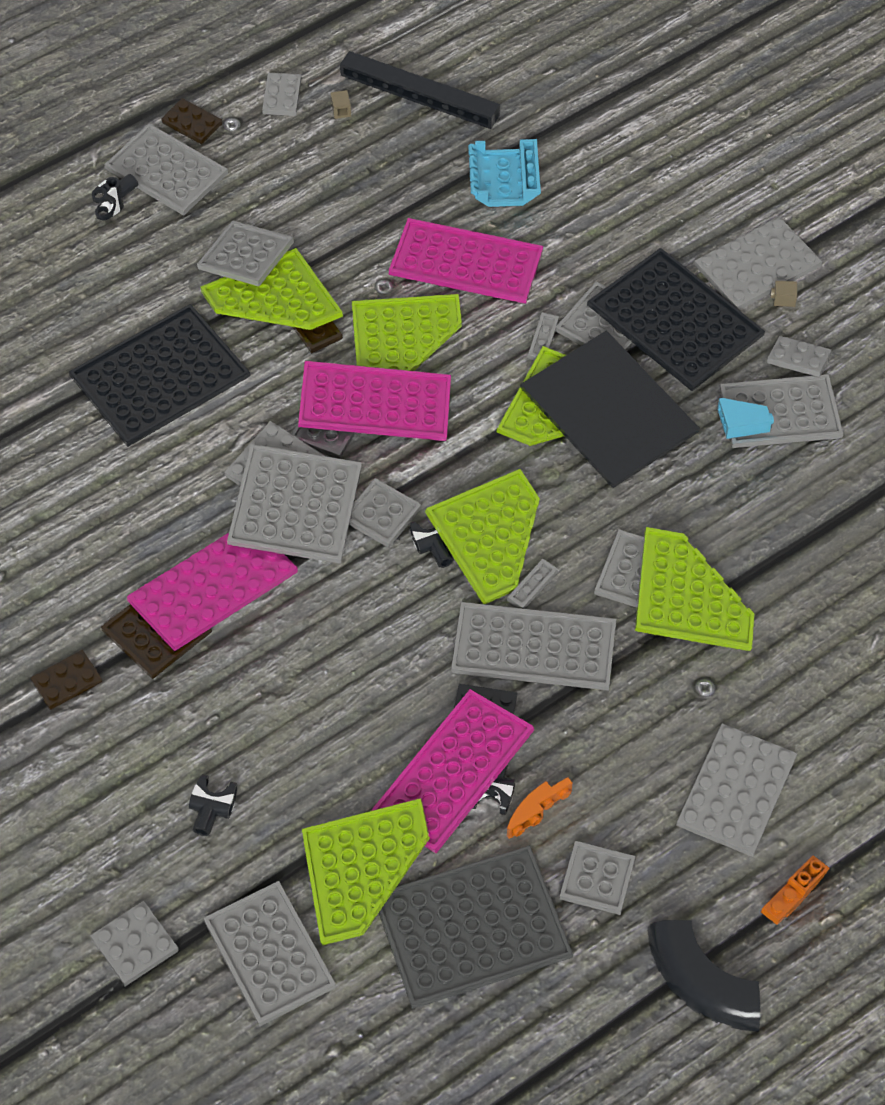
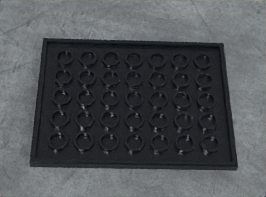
M659 248L587 302V306L691 391L695 390L765 334L761 327L662 248Z
M191 304L69 371V376L127 447L251 376L249 370Z
M607 330L520 385V388L612 488L700 431L695 422Z

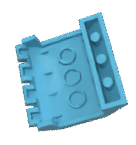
M537 139L520 140L519 149L485 150V141H475V144L468 145L471 194L475 195V199L488 207L523 206L541 194Z

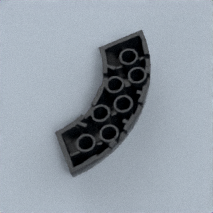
M662 920L649 925L647 931L651 954L654 957L658 971L661 972L666 984L676 996L678 995L686 1002V1005L693 1011L711 1018L715 1023L720 1022L732 1026L731 1028L759 1032V981L735 977L713 964L703 953L696 941L692 920Z

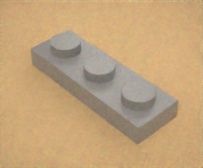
M541 313L528 353V359L535 360L542 346L550 349L556 326L559 322V316Z
M542 559L507 597V601L517 608L525 609L558 573V568Z

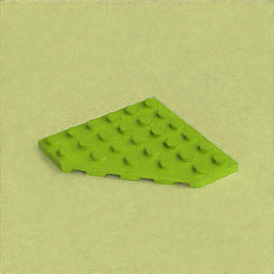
M297 248L284 254L260 286L223 277L200 287L202 294L217 314L308 330L343 317L342 310Z
M459 294L352 301L357 366L415 371L462 327Z
M542 346L523 382L566 355ZM519 388L497 428V433L529 446L564 436L521 388Z
M521 469L430 506L425 510L426 515L484 605L512 593L519 583L525 553L530 540V533L540 500Z
M646 527L644 531L635 631L751 651L754 627L753 611L750 608L747 609L741 602L742 599L738 594L724 583L723 577L715 568L709 566L706 558L697 548L694 549L688 542L689 539L685 534Z
M421 798L302 829L321 944L326 945L364 935L430 839Z

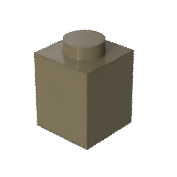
M347 90L331 92L334 119L351 117V105Z
M775 281V286L771 288L770 298H774V306L795 307L797 282Z

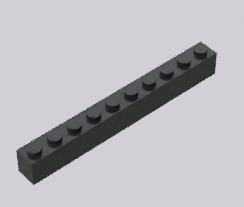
M349 51L340 63V74L345 78L492 129L500 116L499 103Z

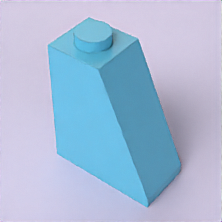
M719 398L717 410L726 439L770 432L774 419L772 413H769L767 406Z

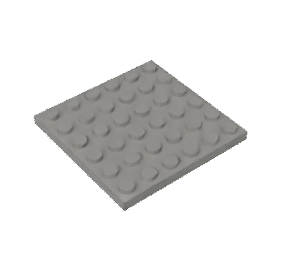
M251 444L227 545L341 564L362 462Z

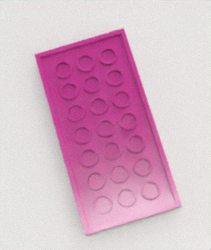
M408 218L390 265L389 275L526 304L543 253V246Z
M305 361L298 427L446 441L451 375Z
M227 533L129 594L127 601L163 640L176 651L296 574L298 568L284 554L227 545L229 535Z
M469 689L371 811L421 798L430 837L425 847L437 854L533 733L534 727Z

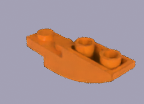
M567 777L552 787L545 781L534 789L520 803L507 826V837L509 839L514 836L518 837L528 827L538 825L543 819L544 810L551 808L556 801L564 800L570 796L573 784L571 780Z
M813 855L762 908L761 913L778 925L785 917L788 918L828 872L829 867Z

